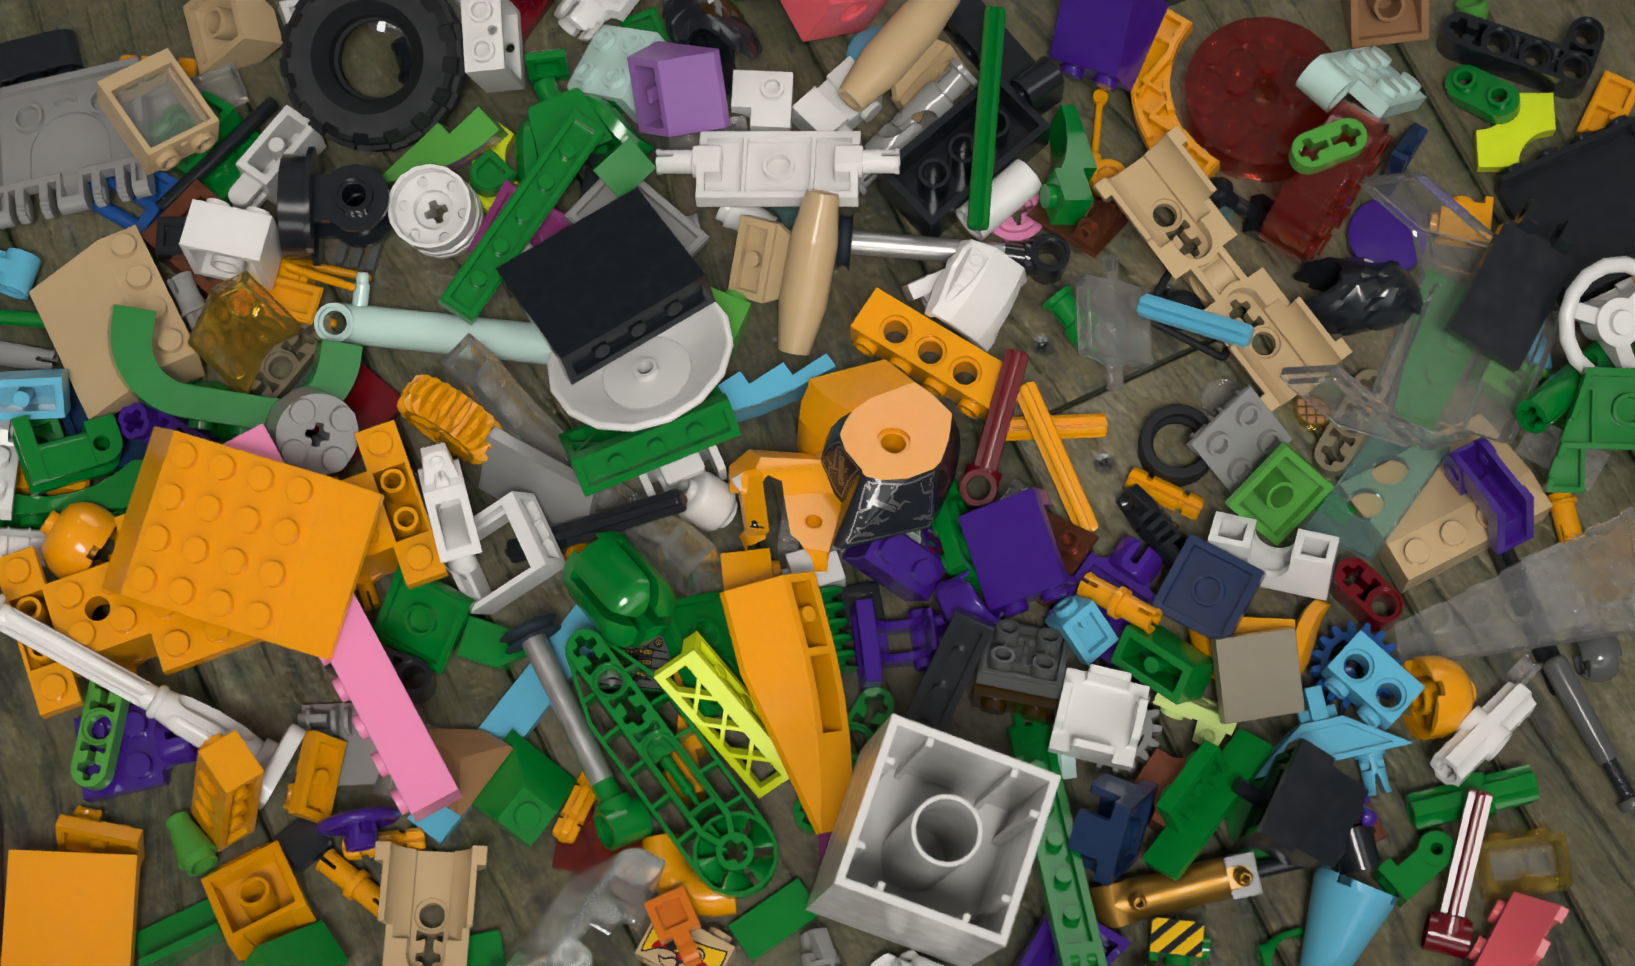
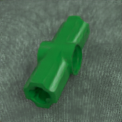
M1529 764L1485 775L1484 772L1471 773L1459 787L1449 784L1407 794L1404 798L1409 822L1415 832L1457 821L1460 822L1467 791L1474 788L1487 791L1493 796L1488 818L1496 815L1497 811L1532 804L1540 799L1539 785L1535 773Z

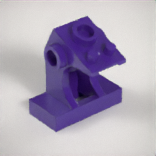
M872 599L856 600L850 608L854 650H856L857 654L855 656L856 666H859L857 674L860 691L871 687H879L883 681V668L914 666L915 671H926L949 624L948 622L945 623L944 616L942 614L938 615L932 608H923L907 612V620L880 621L875 619ZM910 633L912 652L890 654L887 635Z

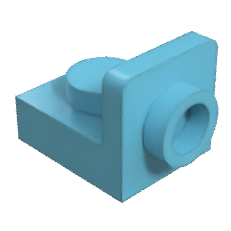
M1077 595L1069 596L1059 601L1054 606L1053 613L1045 619L1048 627L1054 628L1061 633L1080 663L1090 665L1119 640L1095 602Z

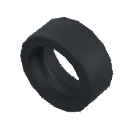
M1172 404L1160 408L1147 418L1138 440V457L1141 465L1151 478L1157 476L1178 487L1196 483L1210 469L1200 456L1190 466L1184 468L1171 467L1162 463L1157 458L1153 444L1157 432L1164 426L1183 424L1196 432L1204 424H1209L1207 417L1201 411L1188 405Z

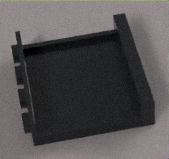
M1621 115L1610 121L1604 130L1595 134L1591 130L1581 133L1570 142L1571 145L1560 150L1556 146L1548 148L1537 155L1535 161L1524 166L1521 162L1515 163L1500 173L1501 177L1493 192L1509 220L1514 221L1524 203L1529 204L1532 199H1535L1548 207L1540 224L1533 231V233L1549 242L1557 225H1564L1567 220L1582 227L1575 245L1568 252V254L1573 256L1571 262L1574 266L1556 299L1559 307H1561L1565 291L1583 269L1603 258L1628 256L1635 259V115L1630 118L1627 115ZM1627 273L1606 274L1590 284L1580 297L1579 302L1584 303L1615 288L1614 284L1633 275Z
M638 188L631 190L495 268L508 297H514L557 357L564 375L571 385L716 302L705 273Z

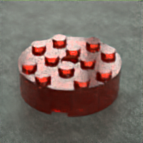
M1252 17L1223 26L1200 45L1188 67L1181 100V118L1184 130L1186 129L1200 147L1205 148L1210 155L1220 161L1219 172L1235 179L1239 176L1261 180V183H1271L1290 179L1301 174L1294 170L1288 158L1289 150L1294 140L1304 132L1341 119L1346 96L1336 107L1326 113L1296 87L1295 84L1313 60L1322 54L1332 53V51L1313 32L1284 19ZM1256 99H1264L1266 101L1270 100V103L1259 102ZM1304 146L1300 156H1309L1311 161H1314L1317 153L1323 147L1309 151L1307 146Z
M1344 99L1323 125L1343 118H1352L1361 122L1366 128L1368 135L1367 143L1361 153L1352 159L1315 174L1306 175L1296 171L1292 179L1284 184L1260 231V239L1301 264L1307 259L1312 260L1316 254L1320 256L1333 236L1331 235L1335 228L1339 230L1352 210L1349 207L1354 203L1363 188L1360 184L1365 179L1369 181L1378 169L1382 160L1376 156L1381 158L1393 139V136L1388 134L1390 127L1388 122L1349 99L1347 101ZM1343 131L1340 138L1333 142V145L1347 142L1350 147H1353L1356 137L1347 136ZM1322 146L1315 150L1307 148L1301 157L1309 156L1311 161H1314L1317 153L1324 149V147Z

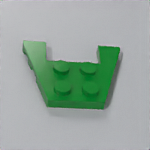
M1584 368L1543 485L1544 493H1584L1585 450H1635V368Z

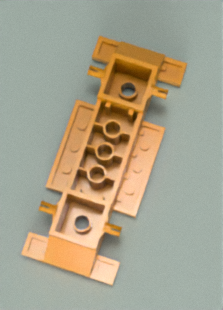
M394 420L354 433L367 471L341 480L385 495L355 590L358 589L365 611L373 610L368 597L369 594L375 609L382 605L374 583L378 582L385 575L396 572L398 565H400L409 590L449 576L445 563L440 562L431 523ZM125 514L114 517L118 533L120 532ZM33 546L0 557V587L2 594L6 597V604L138 675L137 667L146 660L156 656L159 657L162 670L167 676L264 641L102 589L109 562L103 564L101 559L93 560L95 566L91 564L87 570L47 583L37 550ZM110 605V612L105 619L100 621L92 620L93 612L97 607ZM17 641L39 714L43 719L85 705L77 678L83 676Z

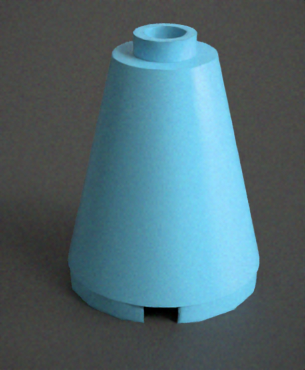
M1316 868L1313 876L1299 966H1353L1395 907L1398 898L1330 869Z

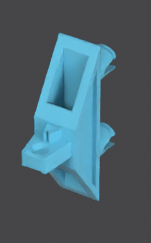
M1311 686L1302 689L1305 712L1296 713L1298 725L1293 726L1273 748L1274 753L1255 777V779L1265 777L1274 757L1284 752L1288 743L1304 738L1335 757V761L1353 757V760H1358L1363 785L1369 791L1368 796H1375V779L1381 793L1392 792L1382 754H1386L1385 749L1408 745L1413 742L1377 728H1372L1349 717L1338 716L1335 704L1326 706L1321 686Z

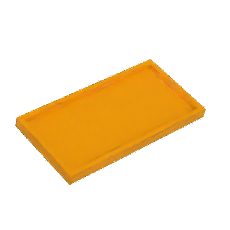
M9 850L1 966H134L141 855Z

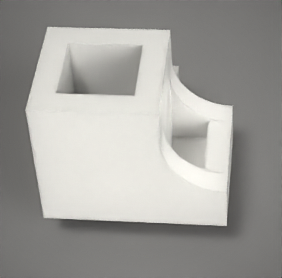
M733 70L731 112L749 117L750 131H791L794 100L793 72Z

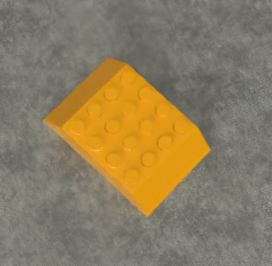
M154 426L101 588L332 661L385 495L329 476L179 431Z

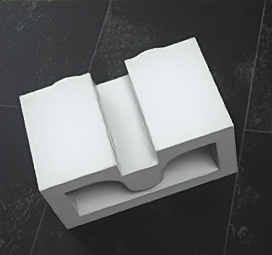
M849 56L827 75V80L818 88L813 87L792 106V123L801 131H853L863 120L869 122L880 112L882 96L862 112L851 109L842 101L837 90L855 63V60Z

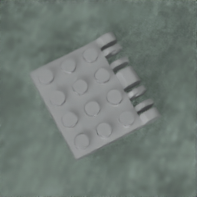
M138 56L0 88L1 230L18 226L19 221L23 225L33 222L34 210L30 195L39 193L41 212L46 219L57 217V204L61 214L64 216L91 210L93 207L92 192L95 204L99 208L108 206L110 203L109 187L106 181L108 177L115 176L116 190L123 202L133 200V194L138 199L155 195L154 174L149 176L146 174L97 103V81L141 61ZM145 95L122 106V108L150 147ZM90 181H91V183H92V188H93L92 191H91V188H90V185H89V182H90Z

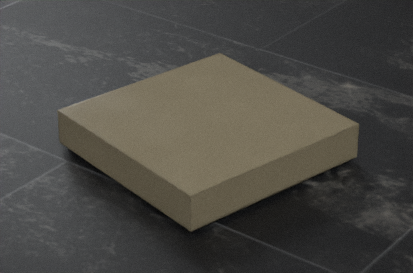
M1294 627L1210 639L1220 723L1230 724L1305 712Z

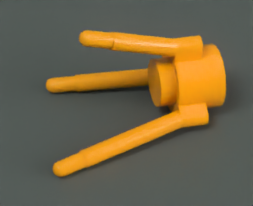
M283 258L277 276L315 285L316 281H320L338 288L354 291L356 290L354 283L331 275L356 280V273L358 271L327 264L314 266L312 260H285ZM369 274V282H370V281L372 280V276ZM331 317L330 325L332 328H335L337 321Z

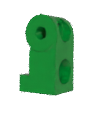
M1438 830L1430 831L1422 836L1413 847L1412 854L1399 866L1389 858L1375 870L1371 877L1385 893L1398 898L1396 905L1401 908L1451 862L1455 844L1445 832Z

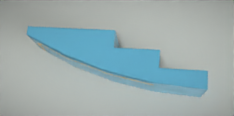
M826 353L793 375L783 362L750 384L741 371L719 384L718 387L722 394L726 393L736 421L740 422L764 415L800 400L805 394L810 378L836 372V366Z

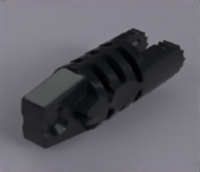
M1138 484L1127 488L1117 499L1116 503L1131 524L1132 529L1135 532L1140 531L1139 537L1141 540L1147 543V547L1150 546L1156 550L1163 559L1162 564L1170 571L1188 537L1183 531H1178V524L1171 520L1172 517L1168 513H1163L1164 508L1161 504L1156 502Z

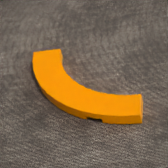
M1167 9L1130 92L1134 120L1148 151L1167 132L1178 126L1188 138L1184 145L1185 149L1206 176L1211 178L1220 170V161L1200 147L1186 129L1182 128L1175 114L1170 89L1173 65L1183 43L1193 31V22Z

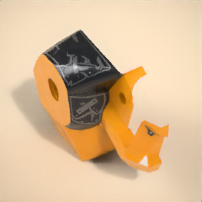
M886 359L810 378L800 406L796 441L798 453L749 449L729 466V492L739 494L744 531L739 537L746 552L749 545L766 539L765 535L769 532L763 481L768 475L782 481L790 533L809 554L815 572H828L830 552L929 528L940 514L956 475L961 443L959 429L953 414L928 390Z

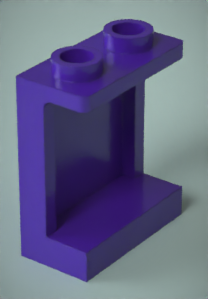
M1032 487L958 517L990 612L1002 610L1005 617L1015 616L1028 611V603L1041 598L1043 603L1058 600L1067 595V588L1077 585L1075 577L1068 575L1045 510V508L1051 506L1046 490Z

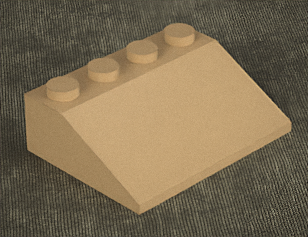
M136 225L97 240L29 291L30 297L64 369H68L69 380L88 420L115 414L121 411L123 407L130 406L134 402L141 403L123 385L109 355L107 330L110 308L113 304L156 311L152 335V350L157 364L169 377L185 384L205 376L198 351Z
M1482 414L1348 481L1338 488L1345 501L1356 509V520L1400 594L1490 547L1488 544V518L1468 493L1460 496L1444 475V456L1482 436L1485 437L1494 446L1497 455L1521 485H1525L1534 496V525L1543 521L1553 507L1532 471Z

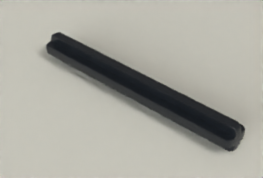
M675 488L550 527L560 550L598 539L595 535L597 533L607 531L621 532L683 513L687 510L688 498L684 495L682 489ZM518 539L509 540L506 543L507 549H505L506 557H509L511 563L517 564L527 561Z

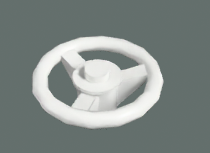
M1628 256L1603 258L1583 269L1565 291L1558 313L1559 340L1569 363L1581 375L1584 368L1597 366L1582 354L1575 338V321L1580 323L1581 330L1587 338L1600 344L1616 368H1635V357L1630 345L1635 341V285L1608 301L1595 300L1588 304L1579 302L1580 297L1590 284L1606 274L1627 273L1635 276L1634 258Z

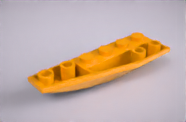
M815 571L781 575L723 591L719 594L740 675L815 834L831 833L852 776V758L845 694L837 654Z

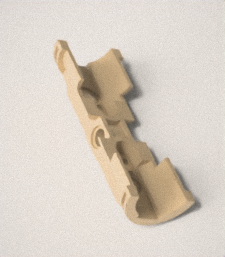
M1176 126L1167 132L1143 157L1118 175H1114L1109 179L1103 178L1093 188L1100 194L1105 203L1114 200L1175 280L1182 276L1206 309L1204 311L1231 318L1229 315L1233 310L1231 304L1236 308L1243 306L1246 309V313L1243 315L1246 323L1252 324L1256 321L1259 326L1254 328L1253 337L1263 334L1272 340L1273 351L1269 355L1256 353L1252 347V341L1250 345L1244 348L1224 343L1263 395L1260 399L1273 413L1329 372L1353 351L1342 337L1337 341L1333 340L1300 296L1290 303L1263 267L1248 278L1223 247L1238 234L1209 198L1217 189L1185 149L1184 145L1188 138ZM1158 207L1169 208L1175 217L1174 224L1169 227L1158 225L1154 221L1153 211ZM1182 225L1185 229L1179 236L1186 244L1194 242L1197 245L1194 251L1196 257H1193L1190 253L1183 255L1180 252L1183 243L1177 235L1173 240H1170L1167 236L1175 233L1179 226ZM1239 317L1236 318V319H1234V320H1237V321L1244 322V321H1243L1241 318H1239Z
M376 841L374 860L382 864L378 921L386 924L382 966H424L422 962H418L419 956L426 955L428 942L426 939L419 940L420 934L431 938L443 936V942L434 940V954L441 957L440 963H433L432 966H467L469 931L473 927L477 871L486 868L488 846L473 845L472 848L462 851L436 852L418 851L417 849L393 844L390 841ZM431 905L440 906L445 912L443 923L436 928H427L421 922L423 910Z

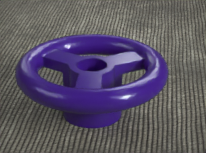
M391 806L370 807L343 812L319 821L316 825V832L321 836L345 835L344 843L347 853L374 849L376 841H379L377 829L397 822L401 813L397 808Z

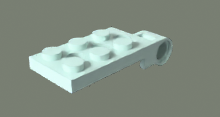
M1376 46L1322 54L1308 65L1295 84L1296 87L1326 113L1336 107L1349 92L1378 119L1417 110L1427 98L1419 91L1422 87L1421 84L1406 72L1400 74L1389 65L1392 62L1391 58Z

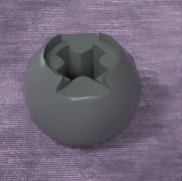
M1592 629L1582 633L1575 640L1574 643H1577L1578 655L1573 656L1577 673L1582 678L1591 682H1605L1614 678L1620 672L1621 668L1618 669V656H1622V650L1616 636L1605 630Z

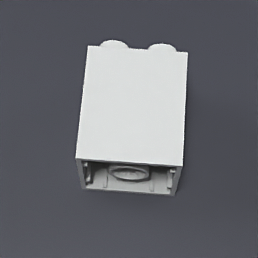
M892 714L860 750L805 910L957 966H972L1006 946L1061 776Z

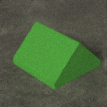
M1282 442L1225 503L1239 516L1256 519V530L1278 546L1333 490L1334 486L1290 443Z

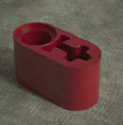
M1347 558L1337 565L1329 589L1332 597L1363 626L1369 623L1370 631L1379 633L1382 630L1384 632L1390 630L1400 617L1404 607L1403 599L1399 592L1365 561L1359 558ZM1352 576L1357 579V583H1352L1350 586L1345 585L1343 582L1344 579H1349ZM1367 589H1369L1370 593L1363 602L1360 597L1361 595L1364 596ZM1374 602L1385 603L1391 610V616L1380 617L1376 615L1372 610L1371 604Z

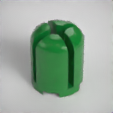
M616 531L597 533L595 535L598 540L588 544L579 554L575 550L571 552L564 565L562 581L567 587L569 596L612 645L623 648L629 646L638 648L649 645L664 634L672 622L671 615L675 613L676 609L674 589L626 534Z

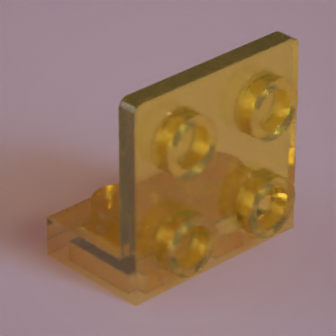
M245 271L211 288L188 339V345L238 393L246 394L252 387L267 349L297 336L301 324L255 278Z

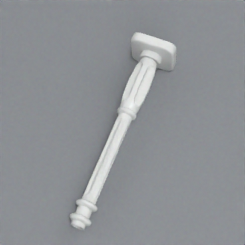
M0 594L1 632L146 710V716L149 719H156L171 732L200 749L202 743L216 734L222 733L225 736L236 730L264 770L258 809L261 810L307 730L296 724H291L284 732L279 743L270 738H267L264 742L248 728L219 710L191 697L171 691L167 685H162L159 688L6 604L5 595Z

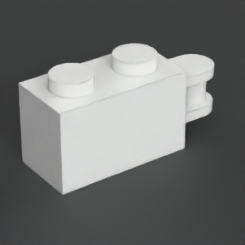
M287 104L236 163L241 176L228 192L229 200L234 208L246 210V207L249 206L259 208L266 199L277 206L278 171L282 155L306 154L308 147H315L316 153L319 156L326 148L323 137L308 125L310 120L302 117L299 112Z

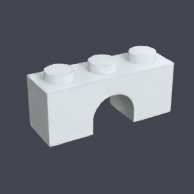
M1216 511L1207 542L1265 571L1266 576L1260 587L1327 601L1340 537L1298 528L1295 542L1291 546L1276 548L1265 544L1258 538L1256 534V519Z

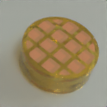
M1310 387L1303 390L1297 396L1293 406V414L1296 421L1302 427L1309 430L1325 428L1336 411L1333 396L1325 389L1319 387Z

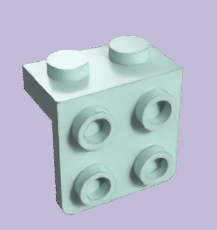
M602 25L592 38L568 82L567 88L569 90L579 88L584 95L595 94L605 100L615 101L638 124L627 57L657 41H666L657 32Z

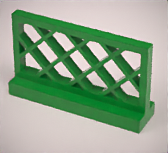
M716 385L701 404L670 423L635 432L599 430L588 424H583L558 434V438L578 479L584 496L587 497L741 435L729 398L726 393L722 394L718 385Z

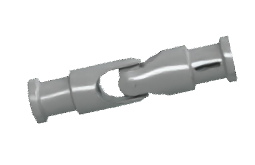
M954 57L950 60L951 66L935 82L929 81L888 124L881 128L864 145V149H903L954 106L953 102L970 85L975 87L978 81ZM925 111L921 122L917 123L913 119V115ZM864 174L863 178H860V193L865 195L868 192L867 187L877 178V174Z

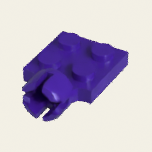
M1125 536L1119 541L1110 556L1106 558L1098 557L1091 552L1074 576L1077 585L1067 588V595L1058 599L1054 606L1066 597L1077 595L1081 580L1087 584L1089 583V581L1084 579L1088 572L1094 573L1097 577L1118 588L1121 586L1127 587L1132 591L1134 597L1151 605L1156 595L1149 589L1150 584L1161 570L1163 559L1149 546L1137 564L1133 563L1142 549L1140 547L1142 541L1131 536ZM1097 605L1119 638L1097 659L1114 669L1116 665L1110 661L1126 625H1131V623L1122 618L1117 620L1107 615V610ZM1054 606L1052 607V609L1050 610V612L1047 614V616L1045 617V619H1046L1047 617H1049V616L1053 613V608H1054Z
M137 705L129 706L114 777L111 783L101 790L94 791L82 787L83 800L92 803L170 785V770L176 765L197 761V753L200 749L171 732L156 719H149L146 716V710ZM81 717L74 719L76 740ZM102 717L94 723L92 734L96 740L104 739L109 735L111 721L108 717ZM93 745L89 746V750L95 753L96 751L105 753L106 749H99ZM95 763L93 766H86L85 774L92 776L94 773L99 774L101 766Z

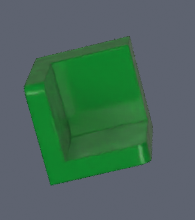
M628 136L619 141L591 167L592 171L599 176L618 198L633 190L657 168Z

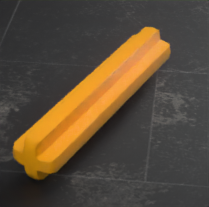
M1103 413L1051 415L1061 439L1104 437L1108 431L1107 417ZM1012 417L1006 441L1034 440L1025 417Z

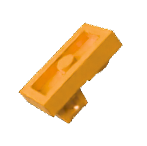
M306 731L296 768L295 783L288 784L285 804H283V808L287 809L289 814L314 823H318L322 819L331 816L347 742L319 731Z
M78 806L71 816L60 814L55 824L58 852L141 855L140 867L145 858L143 830L126 824L104 822L102 810Z

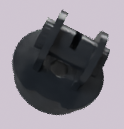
M308 147L306 154H283L278 171L277 216L280 246L284 259L313 260L314 266H321L325 239H338L342 243L355 248L372 247L386 239L393 227L390 224L388 215L390 194L383 177L376 170L360 164L346 165L338 168L331 174H324L323 165L320 162L315 147Z

